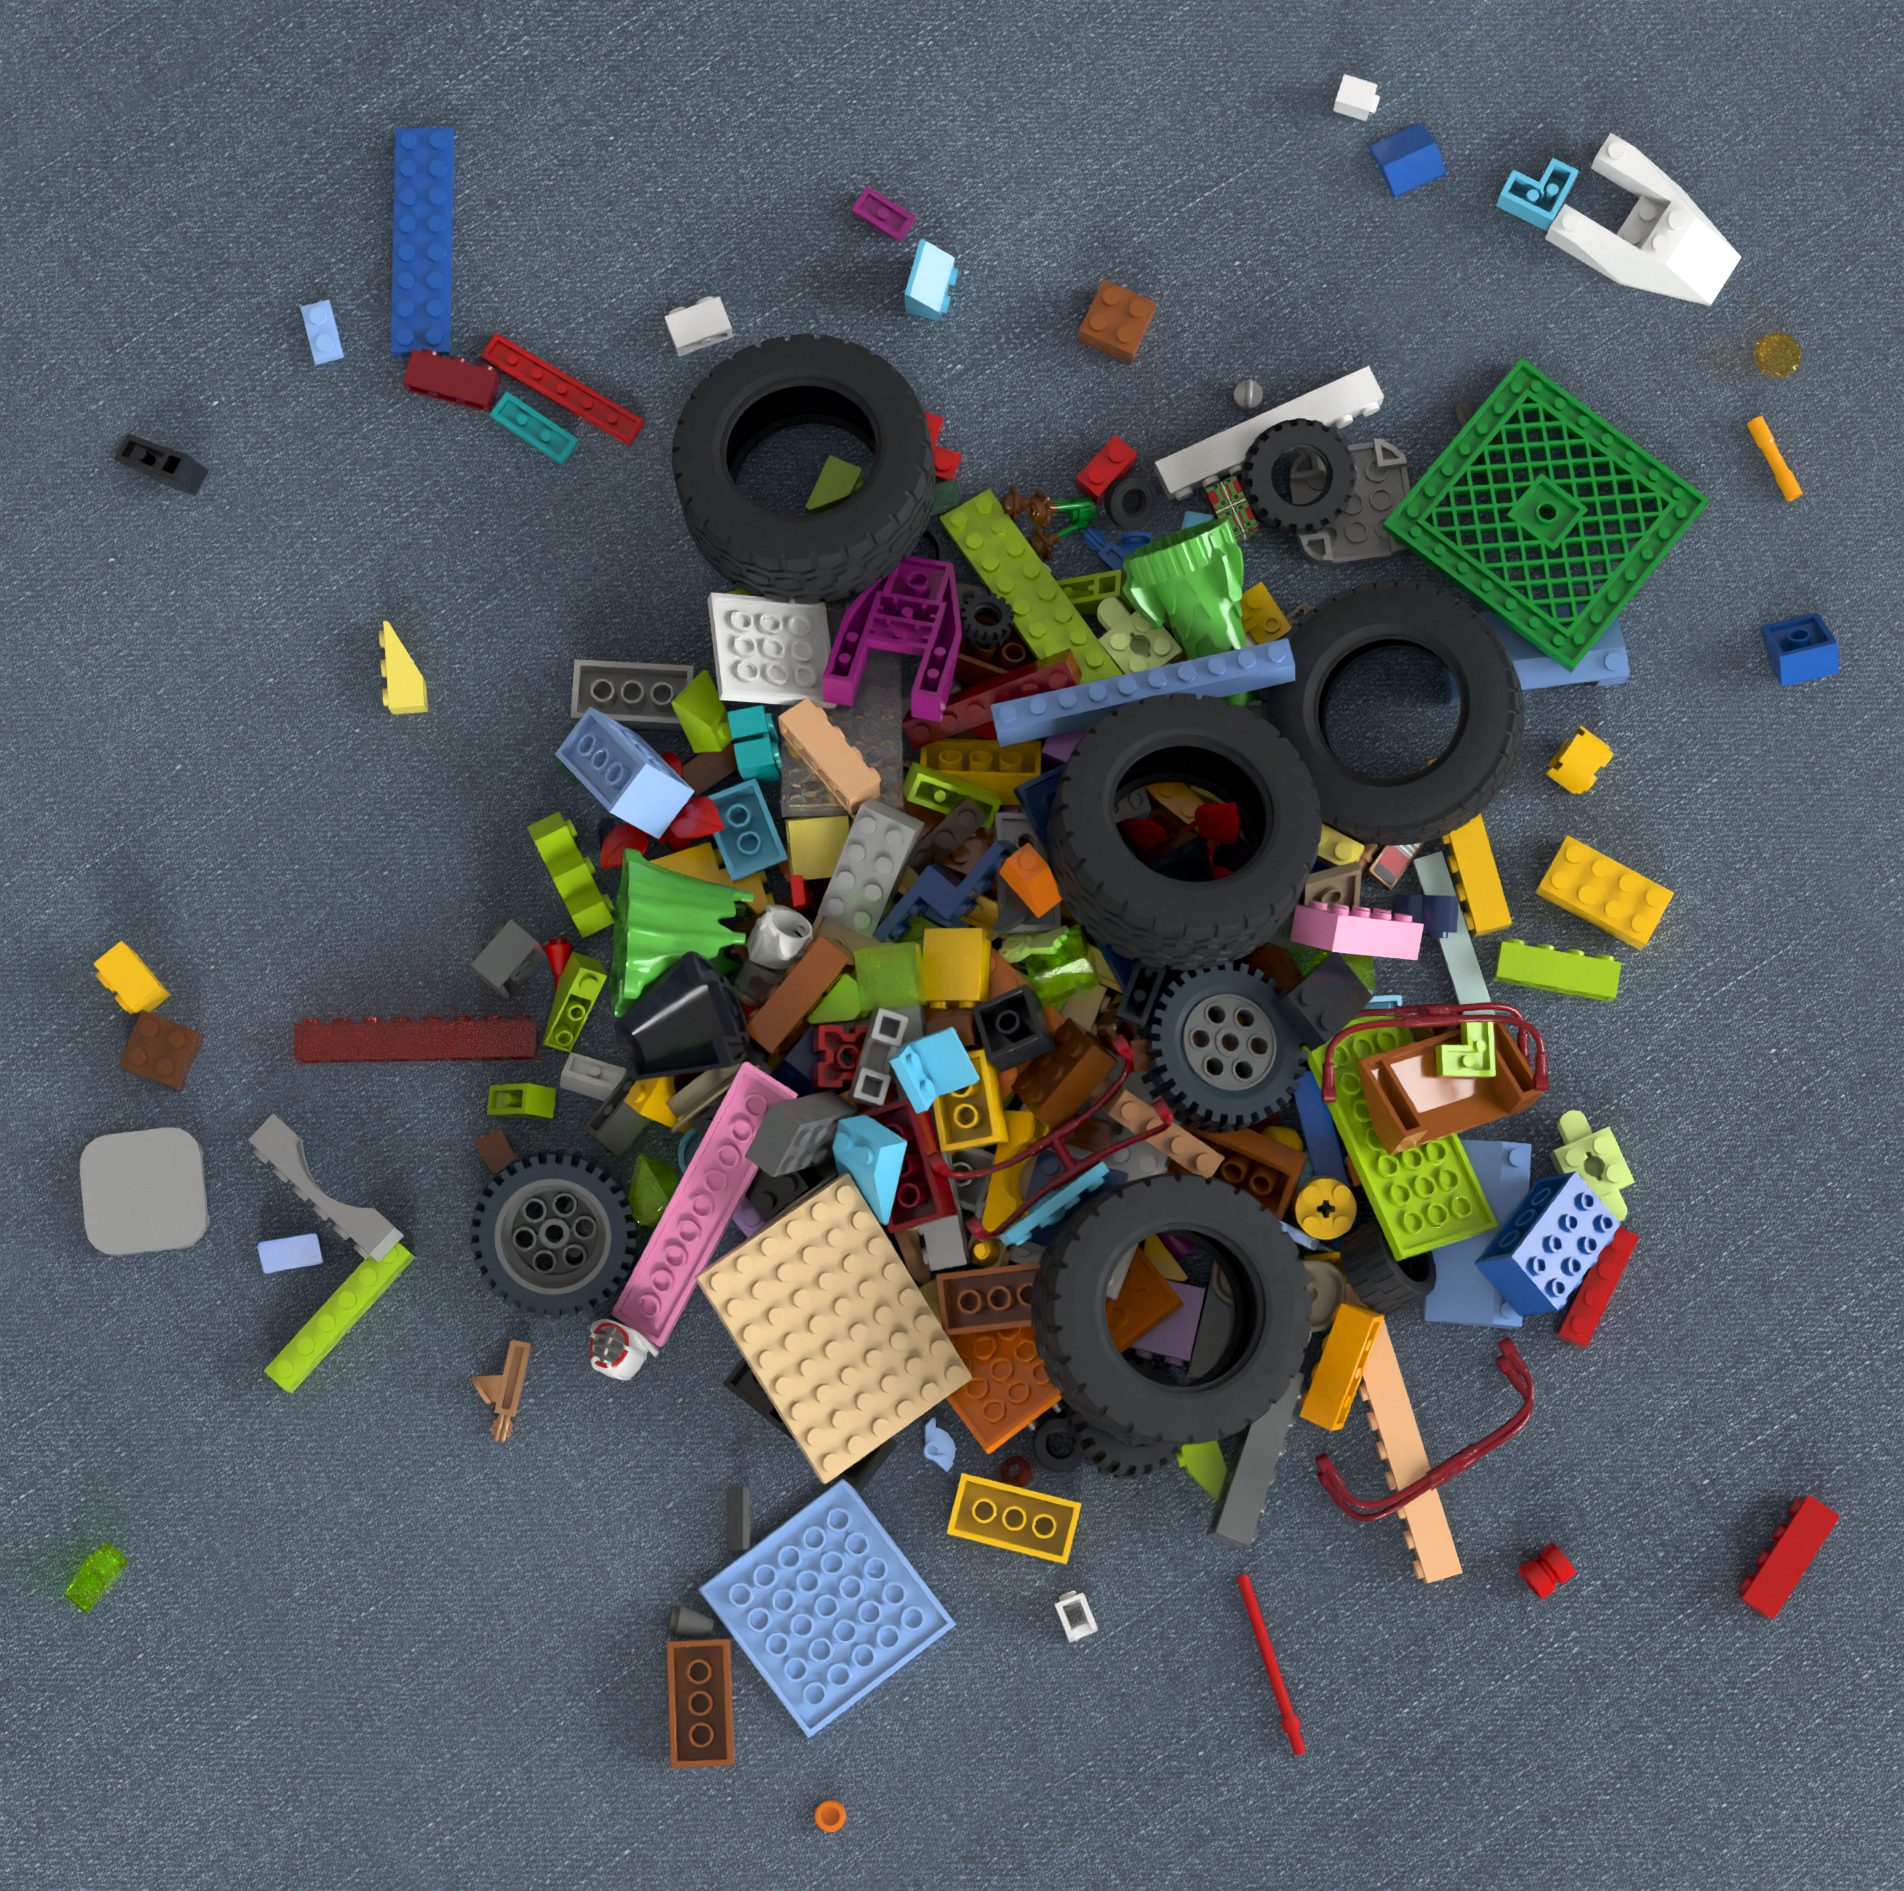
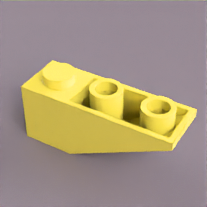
M383 621L384 630L379 631L380 648H385L386 658L381 660L382 677H387V688L382 690L384 706L389 707L392 715L428 712L426 682L389 622Z

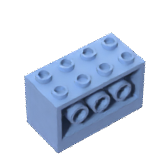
M591 706L555 753L610 813L657 839L662 836L694 793V790L638 733Z

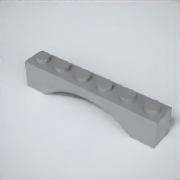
M274 1113L248 1139L256 1147L252 1152L265 1164L270 1160L276 1166L272 1171L285 1183L290 1179L296 1185L292 1190L305 1202L310 1198L316 1204L312 1209L325 1221L330 1217L336 1223L333 1229L345 1240L351 1237L356 1242L353 1248L365 1259L371 1256L380 1262L404 1236L375 1208H359L345 1205L325 1195L315 1183L308 1169L304 1155L303 1140Z

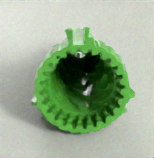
M1228 518L1210 520L1176 531L1149 542L1124 556L1123 567L1127 579L1122 589L1125 596L1141 617L1149 623L1152 630L1160 628L1163 620L1168 628H1172L1176 642L1182 651L1186 653L1188 660L1246 647V637L1240 619L1242 617V610L1239 600L1242 599L1243 556L1240 547L1237 545ZM1256 689L1221 697L1220 699L1226 700V706L1231 707L1235 703L1244 707L1256 698H1259V694Z

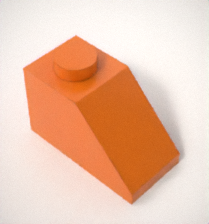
M1029 842L1006 859L999 874L1038 919L1062 901L1049 865Z

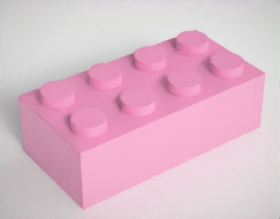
M1309 901V906L1296 905L1290 941L1332 952L1411 960L1418 959L1424 924L1412 922L1413 916L1395 913L1394 917H1391L1390 910L1373 908V912L1370 913V908L1352 905V910L1350 911L1349 906L1331 903L1330 908H1327L1328 904L1317 901Z

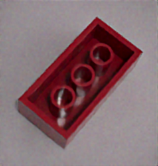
M909 1098L856 1114V1116L866 1114L907 1141L892 1210L887 1224L889 1233L905 1231L958 1215L948 1177L941 1176L938 1172L936 1173L926 1158L936 1150L941 1155L929 1109L917 1114Z

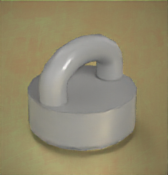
M1252 379L1242 381L1235 388L1233 394L1234 403L1241 410L1253 411L1262 402L1263 390Z

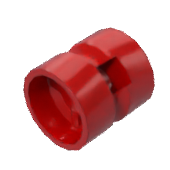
M1550 1542L1538 1552L1537 1560L1530 1558L1517 1568L1521 1577L1541 1600L1556 1590L1555 1583L1564 1584L1576 1574L1569 1560L1553 1542Z

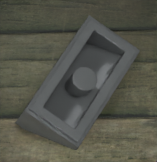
M748 1487L727 1489V1549L749 1550L751 1548V1490Z

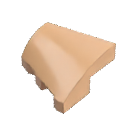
M918 1227L893 1233L906 1267L913 1278L923 1285L930 1282L929 1265L924 1263L922 1249L919 1244Z

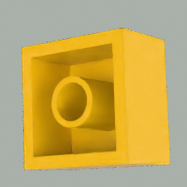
M122 940L93 963L99 970L95 974L96 977L112 993L115 991L118 993L114 998L131 1015L134 1013L140 1015L142 1010L150 1013L171 995L135 951Z

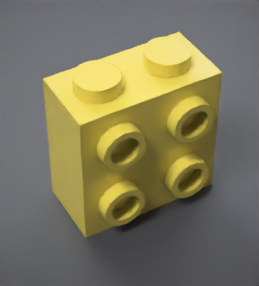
M845 813L785 819L790 876L801 875L806 880L832 877L854 821L848 820V815Z

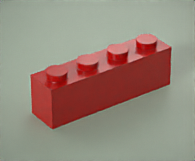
M1618 1227L1612 1242L1601 1250L1598 1255V1261L1588 1268L1582 1276L1583 1281L1577 1287L1555 1333L1556 1336L1580 1348L1588 1346L1639 1236Z
M1810 1495L1803 1496L1802 1499L1797 1497L1788 1509V1513L1791 1516L1786 1524L1780 1523L1771 1536L1775 1541L1769 1550L1764 1548L1754 1563L1758 1566L1752 1576L1747 1574L1738 1587L1741 1593L1737 1599L1767 1619H1774L1840 1517V1515Z

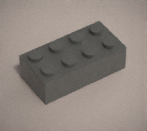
M832 1090L771 1104L744 1157L772 1177L834 1161L833 1144L838 1121L856 1117L859 1109Z

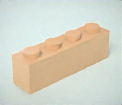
M806 698L778 716L780 733L850 814L858 811L860 805L868 799H876L880 796L881 778L878 772L873 767L868 768L863 762V757L855 746L850 747L841 729L836 725L832 726L828 722L826 713L819 705L815 706L809 698Z

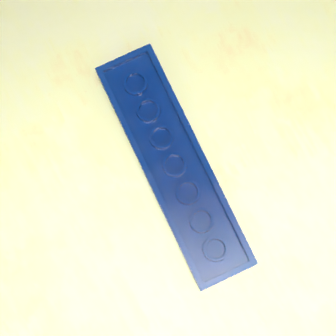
M395 128L391 302L392 356H411L412 349L421 351L423 348L437 352L438 356L451 355L455 134L453 128Z

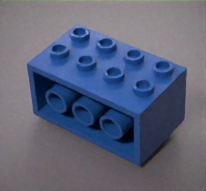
M1576 1171L1541 1178L1535 1182L1474 1264L1519 1316L1538 1315L1550 1311L1556 1312L1567 1303L1566 1298L1571 1291L1582 1283V1276L1588 1268L1598 1261L1599 1253L1612 1242L1614 1233L1621 1224Z

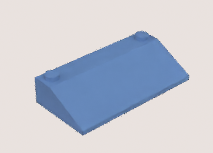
M1587 604L1576 605L1577 616ZM1568 605L1555 606L1557 618L1570 617ZM1548 607L1540 608L1549 615ZM1492 612L1478 613L1494 630L1506 649L1519 677L1522 690L1595 681V687L1625 683L1630 676L1626 647L1618 617L1614 619L1577 667L1570 673ZM1443 666L1448 706L1459 705L1460 695L1455 678Z
M1460 1140L1498 1223V1227L1493 1231L1431 1250L1436 1264L1437 1278L1434 1290L1424 1297L1423 1321L1506 1329L1522 1327L1523 1316H1519L1474 1263L1529 1192L1531 1144Z

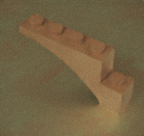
M1105 1077L1086 1101L1094 1105L1115 1082ZM1120 1087L1115 1095L1100 1109L1136 1135L1163 1123L1155 1109L1123 1087ZM1174 1122L1166 1131L1145 1139L1146 1142L1190 1172L1203 1175L1206 1178L1212 1177L1224 1159L1222 1155Z

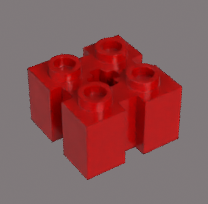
M819 1025L813 1028V1053H820V1062L812 1065L813 1090H838L842 1088V1083H848V1091L850 1090L868 1027L855 1026L849 1030V1034H843V1026ZM843 1051H846V1056L852 1059L846 1065L840 1060V1055L843 1054Z

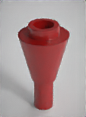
M567 938L549 939V945H543L552 974H554L555 993L561 974L572 953L573 943L567 944Z

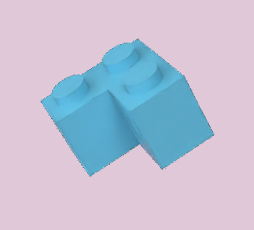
M1552 158L1540 182L1513 170L1499 196L1496 206L1548 232L1571 190L1579 170L1555 158Z

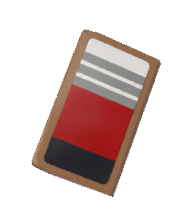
M1425 842L1413 845L1385 846L1366 874L1391 891Z

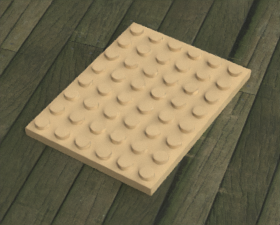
M842 1173L694 1276L821 1483L826 1484L972 1379L971 1374L849 1173Z

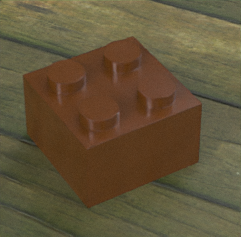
M142 1010L118 1066L128 1072L181 1092L204 1036L196 1030Z

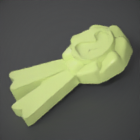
M1063 926L1033 938L1028 933L1012 934L1002 941V946L998 949V953L1006 963L1019 962L1030 954H1056L1057 949L1062 946L1061 941L1068 939L1067 933L1069 930L1067 926Z

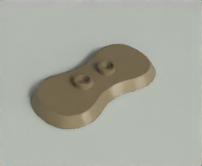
M1303 1260L1309 1279V1284L1306 1285L1307 1291H1311L1312 1316L1309 1317L1308 1322L1311 1323L1312 1332L1322 1331L1332 1326V1316L1335 1309L1345 1302L1346 1281L1343 1274L1328 1262ZM1215 1261L1212 1270V1286L1215 1293L1223 1301L1234 1306L1229 1282L1223 1270Z

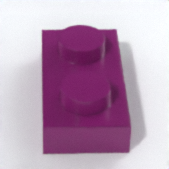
M868 186L851 208L852 214L899 244L916 221L914 215Z

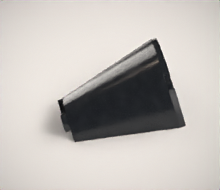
M693 951L686 953L613 1025L619 1047L627 1050L629 1054V1060L626 1061V1069L633 1081L728 1068L741 1063L745 1059L747 1053L744 1051V1046L749 1044V1032L742 1006L726 977L722 976L719 978L712 970L714 964L705 956Z

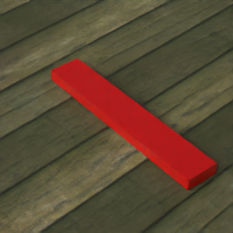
M496 332L480 355L481 360L629 447L646 423L643 418Z

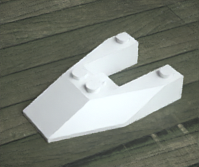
M1610 133L1597 153L1591 169L1640 199L1617 234L1612 233L1564 204L1550 226L1545 239L1618 284L1711 306L1741 259V256L1679 185L1637 148Z

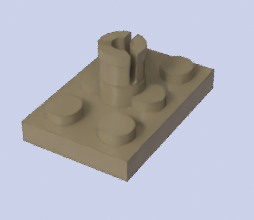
M1355 861L1309 874L1300 895L1299 903L1309 906V901H1317L1328 904L1327 908H1330L1331 903L1349 906L1350 911L1352 910V905L1359 906L1362 869L1358 862Z

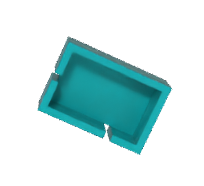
M763 705L727 712L732 739H738V743L733 745L738 771L744 782L756 778L758 785L782 781L781 772L786 771L783 754H781L780 748H778L777 743L780 742V737L772 713H766Z

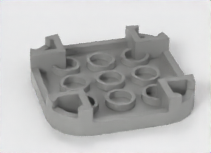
M1374 438L1373 442L1348 446L1350 453L1354 454L1356 460L1354 467L1355 471H1357V480L1354 484L1356 489L1354 496L1350 498L1349 506L1331 524L1311 532L1296 533L1301 552L1309 561L1320 566H1337L1392 558L1402 554L1407 549V547L1381 528L1383 523L1410 492L1406 467L1407 460L1404 452L1401 453L1396 446L1385 442V439ZM1308 449L1304 450L1295 459L1290 469L1289 490L1293 504H1306L1313 501L1320 495L1326 483V469L1322 460Z
M165 1127L107 1134L95 1138L86 1146L81 1155L79 1168L84 1225L88 1240L96 1249L110 1256L123 1257L122 1255L180 1248L186 1249L194 1246L202 1238L207 1227L209 1228L210 1216L208 1215L203 1167L204 1153L202 1146L193 1135L180 1128Z

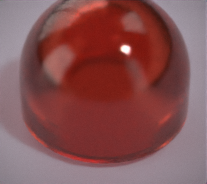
M1012 1456L1003 1463L1000 1469V1476L1007 1485L1021 1488L1030 1482L1032 1467L1022 1456ZM1015 1464L1021 1465L1020 1472L1016 1476L1009 1477V1468Z

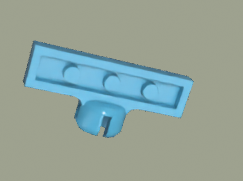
M1101 1161L1061 1190L1050 1191L1028 1209L1029 1214L1000 1234L999 1238L1005 1246L1014 1242L1019 1246L1032 1236L1030 1230L1039 1224L1043 1228L1046 1225L1060 1221L1064 1217L1066 1210L1081 1200L1078 1194L1086 1188L1091 1192L1105 1182L1102 1176L1109 1172L1108 1168Z

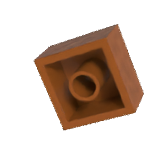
M1103 279L1079 329L1078 341L1131 365L1156 314L1157 303Z

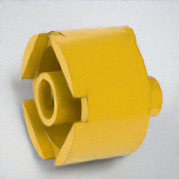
M1581 725L1573 731L1576 734L1573 741L1568 738L1564 741L1548 765L1551 768L1545 771L1547 776L1574 795L1577 793L1581 794L1583 791L1587 792L1597 779L1593 774L1600 767L1604 768L1614 755L1609 750V745Z
M1318 1175L1310 1177L1299 1186L1292 1200V1212L1297 1223L1307 1234L1318 1239L1328 1240L1343 1235L1350 1230L1356 1217V1201L1352 1192L1345 1184L1332 1176ZM1323 1200H1326L1331 1205V1209H1327L1326 1214H1322L1317 1209V1206H1322Z

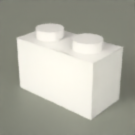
M711 296L702 298L697 301V305L689 308L678 307L671 310L669 315L664 316L678 357L733 337L732 327L720 296L716 298Z

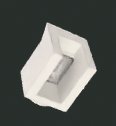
M1071 1591L1058 1597L1060 1602L1055 1604V1608L1069 1642L1098 1631L1084 1593L1077 1595L1076 1591Z

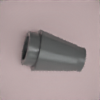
M681 1605L679 1608L671 1607L667 1631L673 1632V1636L710 1637L714 1619Z

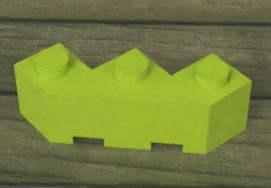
M558 811L528 826L527 828L582 939L615 923L610 914L615 908L608 894L601 896L591 876L596 873V870L589 856L582 858L573 840V837L578 834L571 820L564 821Z

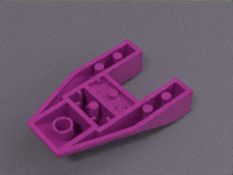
M908 556L904 561L900 560L901 564L883 580L877 578V583L864 590L845 611L822 677L823 702L853 707L872 648L923 656L911 691V716L941 722L948 702L962 638L954 564Z

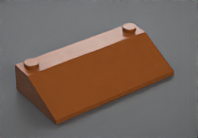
M1493 1022L1495 1077H1437L1435 1046L1462 1045L1461 1029L1358 1061L1357 1066L1373 1129L1389 1156L1526 1111L1544 1093V1091H1534V1073L1503 1023Z

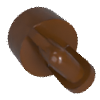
M1120 1002L1110 1006L1102 1015L1097 1025V1035L1100 1042L1117 1056H1120L1111 1041L1113 1038L1121 1033L1127 1042L1141 1040L1144 1037L1136 1035L1138 1026L1115 1018Z

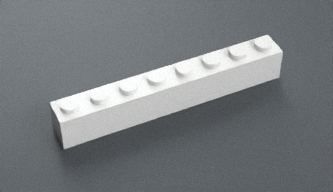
M1367 366L1156 461L1154 471L1168 500L1171 501L1177 498L1180 501L1191 496L1193 490L1201 486L1207 489L1219 483V478L1228 474L1231 477L1241 474V466L1244 463L1248 448L1253 444L1254 439L1269 427L1285 420L1306 418V420L1323 422V425L1327 427L1337 426L1338 429L1352 423L1353 418L1363 414L1366 417L1377 412L1380 409L1379 406L1382 405L1384 396L1370 367ZM1292 448V449L1286 450L1285 453H1286V452H1290V451H1292V450H1294V449H1296V448Z

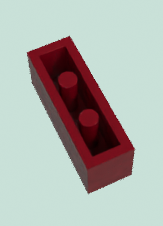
M423 348L421 351L412 349L403 379L406 391L491 413L500 384V377L495 368L479 363L478 366L467 364L466 360L457 356H450L449 359L440 357L437 352Z

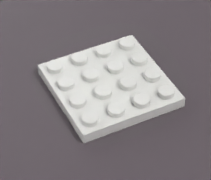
M710 593L708 607L719 700L795 706L809 698L815 706L819 705L821 708L835 709L837 704L823 702L822 677L831 654L825 602L796 604L794 599H791L789 603L759 596Z

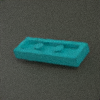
M507 391L489 414L491 419L561 466L564 465L579 444V440Z

